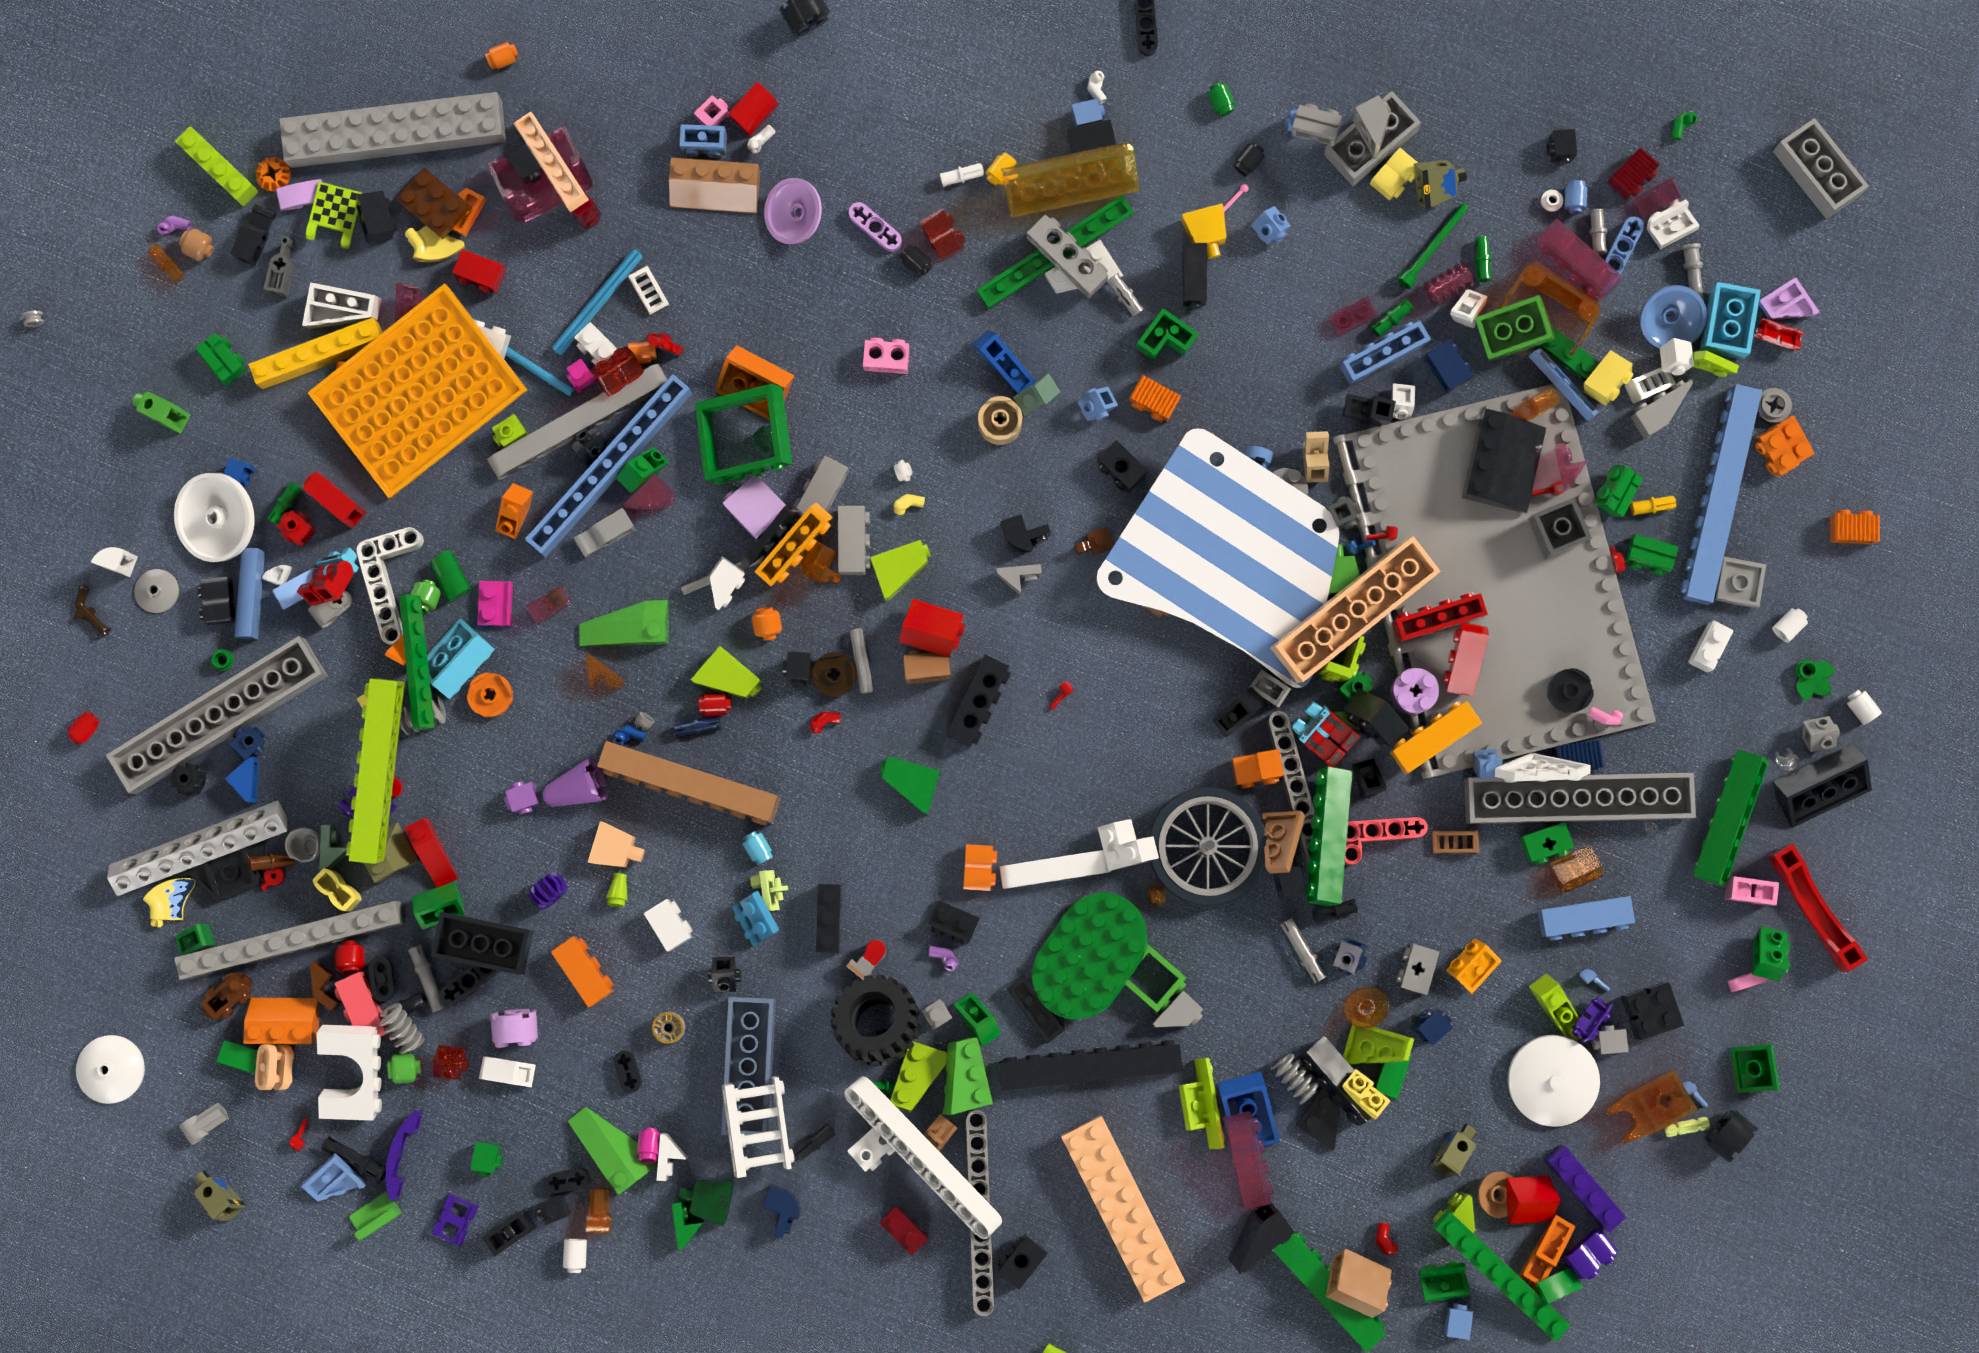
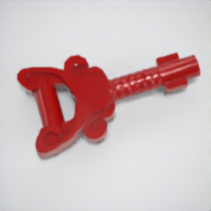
M655 332L652 334L648 333L646 337L651 346L660 347L674 354L681 355L684 347L671 342L672 338L662 332L659 334Z

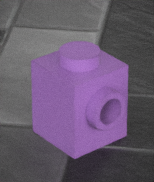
M518 782L510 785L511 789L505 791L507 795L504 797L508 810L511 809L513 813L525 815L532 812L533 807L541 805L535 784L532 782L527 784Z

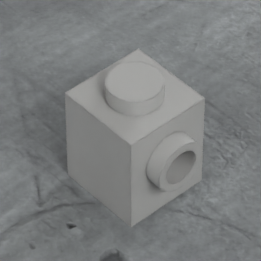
M1614 1025L1600 1026L1601 1030L1592 1040V1047L1596 1050V1054L1629 1052L1626 1029H1614Z

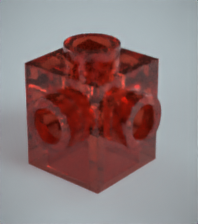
M438 1045L433 1059V1077L460 1081L463 1072H467L469 1066L466 1050L464 1048Z

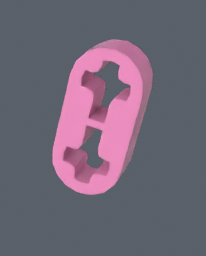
M1751 972L1730 979L1727 982L1730 991L1734 992L1769 981L1770 979L1754 976Z

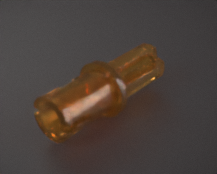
M159 244L149 248L148 254L159 265L158 268L161 271H165L174 283H179L184 279L183 273L174 264V259L169 257Z

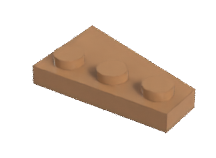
M1302 811L1262 813V818L1265 822L1264 836H1266V846L1264 847L1266 870L1269 873H1288L1291 869L1305 815Z

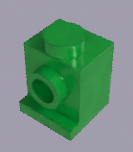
M1357 671L1355 677L1352 676L1351 679L1346 680L1336 690L1348 702L1357 691L1354 688L1355 683H1360L1361 689L1369 692L1373 689L1370 685L1373 681L1365 672L1361 674Z

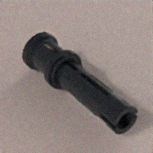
M330 1136L324 1141L322 1150L332 1155L336 1153L344 1162L357 1168L359 1174L370 1176L376 1180L377 1184H380L386 1177V1165L376 1162L372 1156H364Z

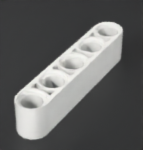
M1103 850L999 867L1003 889L1111 872L1108 871Z

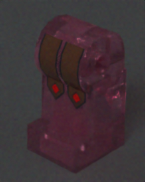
M560 586L536 601H531L525 607L534 621L540 625L571 603V599L564 588Z

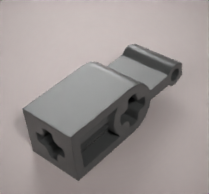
M283 236L280 240L282 243L280 253L274 255L269 262L263 289L269 295L288 298L295 271L294 264L290 261L291 251L295 248V244L289 237Z

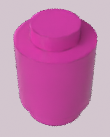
M644 1128L643 1131L639 1132L637 1145L638 1161L643 1163H655L657 1161L660 1144V1133L657 1132V1129Z

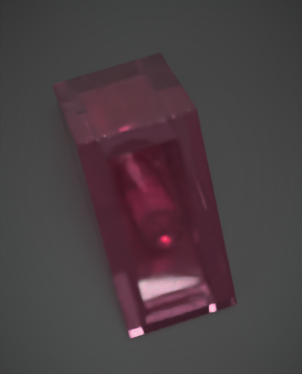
M654 474L623 505L628 511H661L663 508L665 510L674 503L675 500L673 498L676 495Z

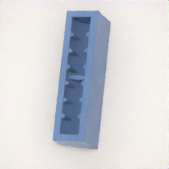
M245 548L241 552L234 638L258 640L263 579L261 578L264 574L265 552L259 548Z

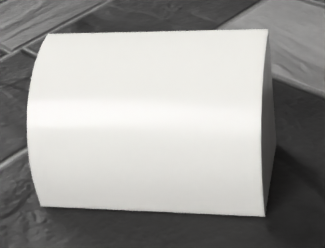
M110 547L99 551L93 557L91 563L130 577L138 556L120 548Z

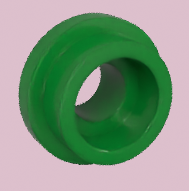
M226 649L215 651L211 657L212 666L218 671L229 670L234 664L233 654ZM222 657L227 659L225 664L220 663Z

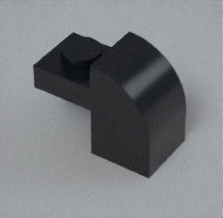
M1347 394L1342 416L1359 420L1363 424L1388 425L1392 422L1396 401L1378 396H1373L1369 399Z
M1022 514L1000 521L1007 543L1015 550L1021 552L1032 551L1031 542L1035 541V544L1044 542L1051 535L1048 524L1027 531Z

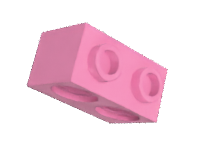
M870 338V341L865 340L864 371L908 374L909 343H905L904 340L893 339L892 342H883L881 338ZM873 350H879L882 353L877 359H873L869 355ZM899 351L904 356L900 360H894L891 357L892 354Z
M1735 876L1729 877L1724 900L1774 906L1777 905L1779 883Z

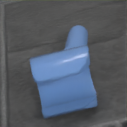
M1585 969L1579 974L1586 984L1593 980L1605 992L1610 990L1606 984L1599 980L1594 971Z
M1686 1081L1679 1086L1686 1097L1692 1094L1703 1108L1708 1106L1697 1092L1695 1084Z

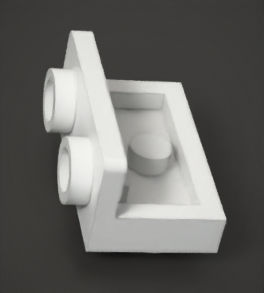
M1687 200L1675 202L1667 210L1656 212L1650 216L1646 230L1660 250L1699 229L1698 222L1688 210L1689 202Z

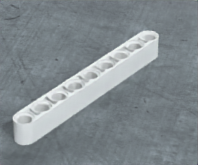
M861 1076L845 1090L844 1094L847 1101L978 1237L987 1239L1001 1225L1002 1219L999 1213L871 1080Z

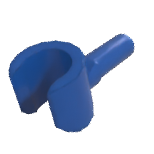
M1354 540L1344 548L1350 556H1353L1365 548L1376 545V542L1372 540L1358 545Z

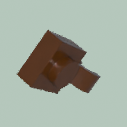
M1106 526L1086 534L1087 541L1076 544L1074 549L1077 556L1092 550L1095 556L1112 549L1114 543Z

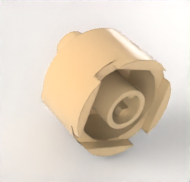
M996 396L989 399L981 407L978 414V427L983 438L992 444L1004 445L1018 437L1022 429V412L1014 401L1008 397ZM998 417H1002L1003 424H998Z

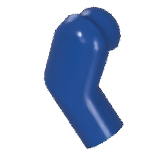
M627 725L614 733L613 742L618 745H622L631 739L644 742L647 732Z

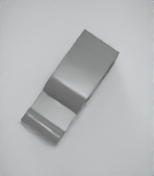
M621 508L594 524L590 529L575 536L574 539L584 557H588L597 550L613 544L636 529L626 511Z

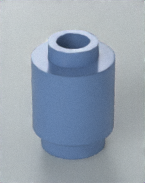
M1572 180L1565 187L1564 209L1568 210L1570 214H1581L1583 210L1587 209V187L1584 181Z

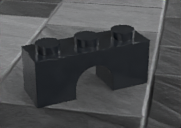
M818 884L816 952L840 953L842 885Z

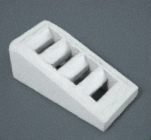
M648 266L628 276L649 315L669 305ZM647 275L648 279L637 284V279ZM650 282L653 286L641 291L640 288ZM656 290L657 294L648 299L645 298L644 295ZM660 297L661 302L650 307L649 303Z
M1661 367L1632 379L1625 385V388L1632 403H1637L1671 388L1676 383L1672 374L1662 371ZM1659 373L1661 374L1665 382V385L1662 384V381L1658 375ZM1643 380H1644V382H1645V384H1646V386H1647L1649 392H1647V389H1646V387H1645V385H1644V383H1643Z

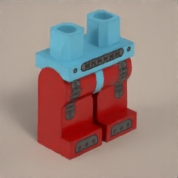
M345 548L341 554L333 551L327 557L318 559L316 562L318 567L313 570L309 583L300 585L296 592L311 606L339 600L353 573H356L359 568L354 563L358 557L351 548Z
M1311 701L1306 707L1305 712L1312 719L1305 723L1298 717L1291 727L1298 734L1301 742L1323 759L1328 766L1334 767L1346 754L1344 749L1348 751L1360 738V734L1326 706L1323 705L1321 707Z

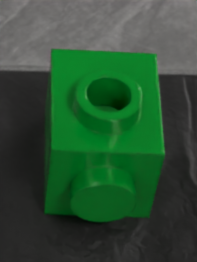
M482 1141L475 1142L470 1170L477 1171L476 1175L490 1177V1173L493 1174L497 1172V1169H501L503 1155H500L502 1145Z

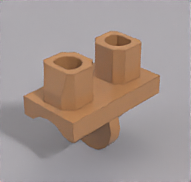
M939 1114L923 1135L940 1151L957 1130V1127L943 1115Z

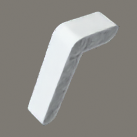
M411 527L364 540L359 543L356 549L380 636L390 646L403 635V630L384 560L421 548L424 542L423 536ZM411 534H415V542L412 544H408V536ZM390 540H394V548L392 550L387 551V542ZM368 547H373V554L365 557V550ZM379 568V575L371 578L370 573L372 569ZM384 588L385 596L377 599L376 594L378 590ZM390 609L392 612L391 617L388 620H383V612ZM396 630L398 633L396 640L390 641L389 633Z

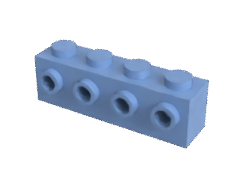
M1421 321L1414 324L1410 322L1400 328L1401 331L1396 334L1391 332L1382 337L1381 342L1377 344L1370 343L1362 348V352L1356 355L1352 353L1343 358L1340 369L1349 385L1352 386L1427 346L1431 339Z
M1631 896L1537 910L1542 937H1549V941L1563 939L1562 934L1571 933V937L1584 936V931L1593 930V934L1607 932L1606 927L1615 926L1616 930L1628 929L1629 924L1635 923Z

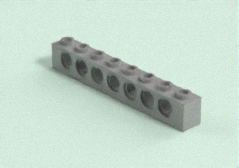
M277 800L109 865L107 879L116 895H122L287 831L288 818Z

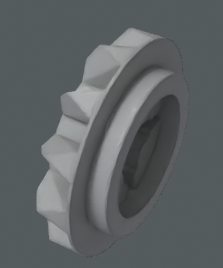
M1769 388L1763 391L1758 407L1759 417L1765 419L1766 422L1773 423L1786 419L1792 409L1789 395L1779 388ZM1776 399V406L1779 409L1771 412V406L1767 403H1772Z

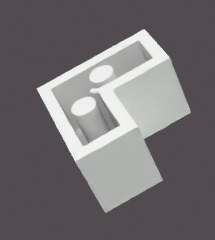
M1131 819L1098 827L1108 871L1159 858L1154 837L1136 840Z

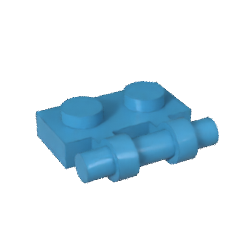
M758 891L740 901V904L738 903L731 907L735 913L734 918L736 922H740L745 931L744 936L747 940H750L752 946L759 944L779 931Z

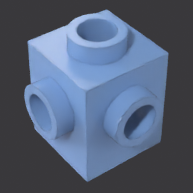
M1275 206L1264 211L1251 224L1252 228L1258 233V237L1267 245L1274 241L1279 243L1287 236L1285 232L1291 227L1286 217Z
M1109 387L1093 388L1085 392V397L1078 401L1087 422L1095 419L1099 422L1109 417L1108 412L1118 406Z

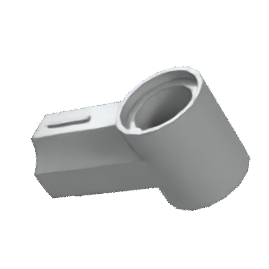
M216 1103L201 1114L187 1119L179 1127L189 1143L193 1145L209 1135L208 1132L229 1118L224 1107L220 1103Z

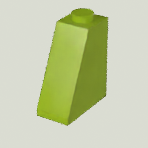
M921 540L870 557L885 601L891 600L928 565L927 558L931 557L927 544L922 545Z
M721 646L716 649L691 679L696 685L746 699L750 696L755 697L762 688L760 686L762 681Z

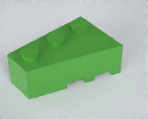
M968 1037L949 1042L946 1059L947 1078L946 1086H944L945 1104L942 1115H952L993 1104L978 1037Z

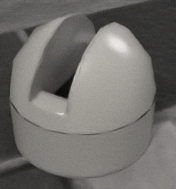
M640 712L635 719L636 728L641 726L640 731H647L655 721L649 715Z

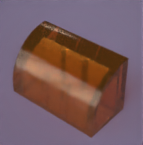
M1590 845L1549 863L1554 880L1562 894L1603 877V866Z

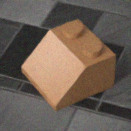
M921 650L909 651L908 655H904L907 684L951 679L949 657L932 652L921 654Z

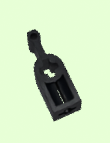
M255 204L248 221L243 224L230 254L240 261L256 266L267 242L269 229L276 217V212Z

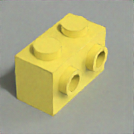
M1610 350L1584 382V393L1606 406L1610 400L1614 401L1617 398L1621 386L1628 384L1632 379L1633 364Z

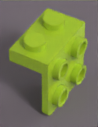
M1360 636L1348 646L1342 665L1329 661L1316 674L1322 676V680L1334 683V681L1341 683L1351 679L1352 676L1355 677L1359 668V664L1356 663L1358 656L1363 654L1366 645L1363 642L1364 636Z

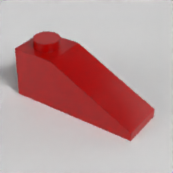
M422 818L404 827L413 848L437 888L459 879L430 819Z

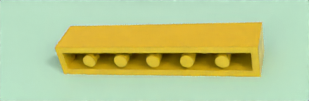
M372 317L249 364L256 385L264 390L354 356L383 332L380 324Z

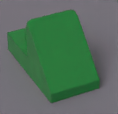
M683 1201L672 1204L677 1247L678 1250H682L704 1221L686 1224V1220L689 1219L688 1206H684Z

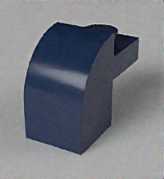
M771 1185L763 1209L780 1214L774 1236L782 1239L785 1234L789 1235L793 1223V1221L789 1220L790 1217L795 1219L800 1217V1204L797 1197L791 1191Z

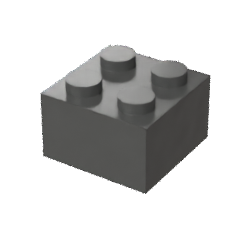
M1575 498L1537 512L1528 518L1545 559L1582 545L1592 539Z

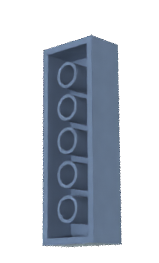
M728 997L724 1084H734V1088H738V1090L772 1085L776 999ZM771 1094L740 1099L739 1102H736L737 1111L743 1113L770 1108ZM723 1099L721 1135H728ZM770 1117L743 1122L742 1125H739L740 1133H744L745 1136L769 1132Z

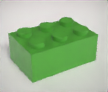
M1539 295L1475 318L1488 359L1491 362L1555 340L1543 300Z

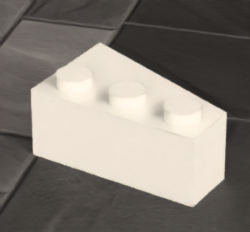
M310 283L302 326L312 329L358 323L372 317L378 320L382 298L371 294Z

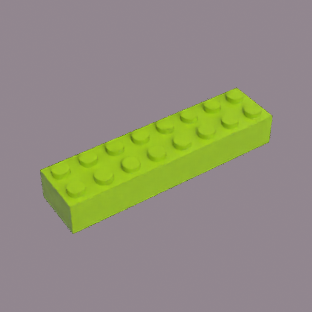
M370 679L369 683L365 684L364 695L367 696V706L364 705L362 709V719H365L364 728L360 729L359 734L362 749L358 751L356 760L360 767L359 774L356 773L354 778V787H357L356 796H353L351 809L354 810V819H350L349 832L352 833L351 842H348L346 847V855H349V861L378 864L383 862L385 858L404 681Z

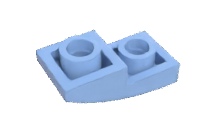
M315 568L272 590L283 610L304 599L296 591L300 585L309 583Z

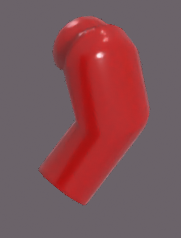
M820 712L811 719L809 723L810 731L814 734H819L822 732V727L827 723L840 724L841 713Z
M1379 1222L1375 1240L1376 1244L1385 1255H1395L1398 1252V1246L1388 1237L1390 1224Z

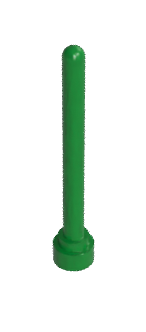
M1462 203L1412 267L1400 273L1397 281L1401 286L1406 289L1413 287L1416 283V274L1468 210L1466 203Z

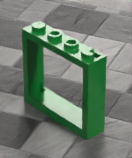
M768 384L695 403L705 481L714 482V485L727 484V480H745L748 475L762 476L765 475V471L778 472L784 469L785 466L792 465L781 386ZM767 400L775 457L718 470L711 413Z

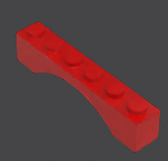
M1794 844L1785 845L1767 856L1841 972H1850L1866 962L1868 959L1856 940L1841 925L1820 895L1805 861Z

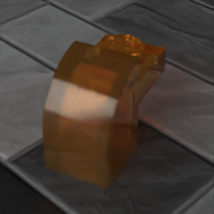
M819 541L810 551L804 550L801 570L806 577L820 584L823 581L828 583L829 580L838 584L842 577L830 569L838 552Z

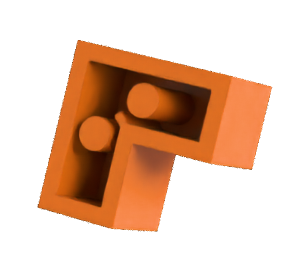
M1279 749L1231 759L1235 786L1241 785L1242 789L1255 787L1254 783L1263 782L1264 785L1275 784L1284 776Z

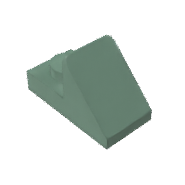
M1048 373L1013 396L1012 399L1021 409L1023 416H1026L1042 404L1050 402L1060 393V390Z
M321 825L319 870L323 868L332 869L346 856V848H335L339 837L338 831L335 830L336 826Z

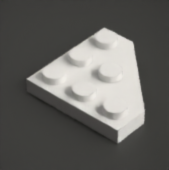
M1536 753L1527 754L1495 768V777L1503 778L1505 782L1509 783L1533 780L1546 782L1564 779L1577 781L1590 774V765Z

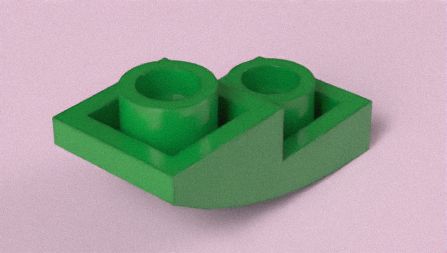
M223 1040L216 1062L255 1074L257 1050Z
M1571 1268L1565 1269L1535 1284L1545 1305L1583 1288L1577 1275Z

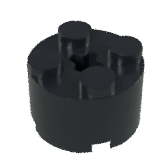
M787 0L788 6L785 9L783 6L779 8L793 34L797 33L799 37L807 34L810 31L809 27L817 24V26H820L827 22V15L830 12L824 0Z
M1737 1110L1726 1111L1718 1120L1721 1125L1715 1129L1712 1128L1704 1138L1707 1141V1145L1728 1163L1734 1159L1732 1155L1735 1151L1739 1154L1755 1135L1753 1132L1758 1130L1753 1123Z

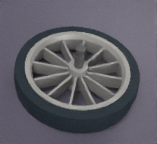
M1213 787L1191 789L1172 798L1157 814L1150 829L1149 837H1154L1159 858L1150 860V863L1160 883L1177 898L1199 906L1222 905L1245 894L1259 878L1265 864V830L1255 810L1238 795ZM1206 804V836H1203L1188 808ZM1209 804L1227 809L1212 837L1209 836ZM1183 811H1186L1200 836L1199 839L1172 824L1175 818ZM1232 812L1243 825L1215 840L1214 837L1228 813ZM1172 827L1196 841V845H1165L1169 828ZM1245 827L1249 838V845H1218L1217 842ZM1165 847L1196 848V852L1170 866ZM1218 848H1250L1246 865L1243 866L1219 852ZM1198 853L1200 857L1184 882L1175 874L1172 868ZM1215 854L1243 869L1232 882L1228 880ZM1211 857L1227 883L1223 887L1209 889V858ZM1202 858H1206V889L1188 884Z

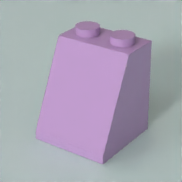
M749 475L740 483L741 487L737 491L732 490L724 497L723 505L757 542L786 505L758 476L751 477Z

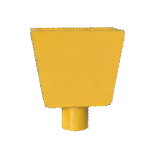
M1223 204L1182 214L1181 223L1190 242L1207 243L1208 259L1220 257L1218 245L1224 244L1226 241Z

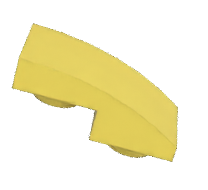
M1355 1069L1342 1087L1366 1113L1376 1120L1390 1100L1372 1087L1374 1082Z

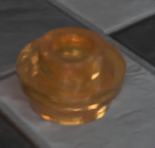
M1152 885L1147 893L1149 903L1153 904L1154 907H1160L1166 901L1164 889L1162 886Z

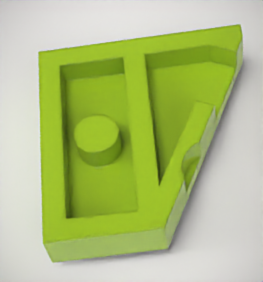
M1707 350L1692 352L1694 368L1712 372L1719 377H1727V375L1737 374L1739 365Z

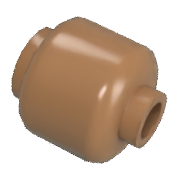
M195 228L190 231L186 230L179 241L181 252L196 261H201L205 257L209 258L214 250L212 238Z

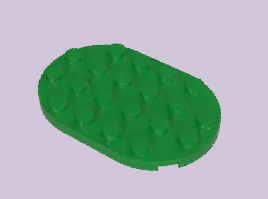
M1100 892L1079 899L1068 909L1039 950L1032 969V982L1037 992L1036 995L1049 1011L1065 1019L1079 1020L1097 1016L1112 1004L1142 961L1148 945L1146 922L1136 906L1120 895Z

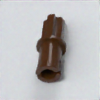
M268 853L267 855L248 857L247 859L249 871L262 869L272 871L275 867L291 866L294 864V859L290 858L287 854L273 855Z

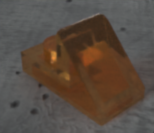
M587 654L585 658L590 689L593 690L603 676L605 677L603 682L614 689L616 686L620 689L623 688L626 684L625 680L590 654Z

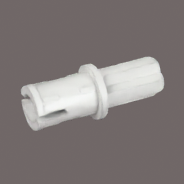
M980 163L964 168L959 166L956 170L940 173L943 187L959 182L965 183L966 180L983 176L984 170Z

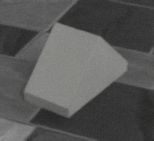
M1263 670L1260 671L1249 687H1253L1259 695L1277 707H1280L1291 688Z

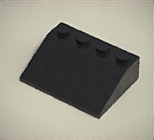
M1485 408L1480 416L1462 498L1527 514L1546 427L1508 413Z

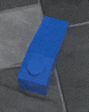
M986 330L971 345L1016 394L1036 382L996 333Z

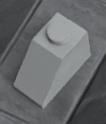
M1181 991L1151 1024L1155 1027L1189 1026L1190 1023L1195 1025L1203 1016L1201 1014L1203 1008L1187 993Z

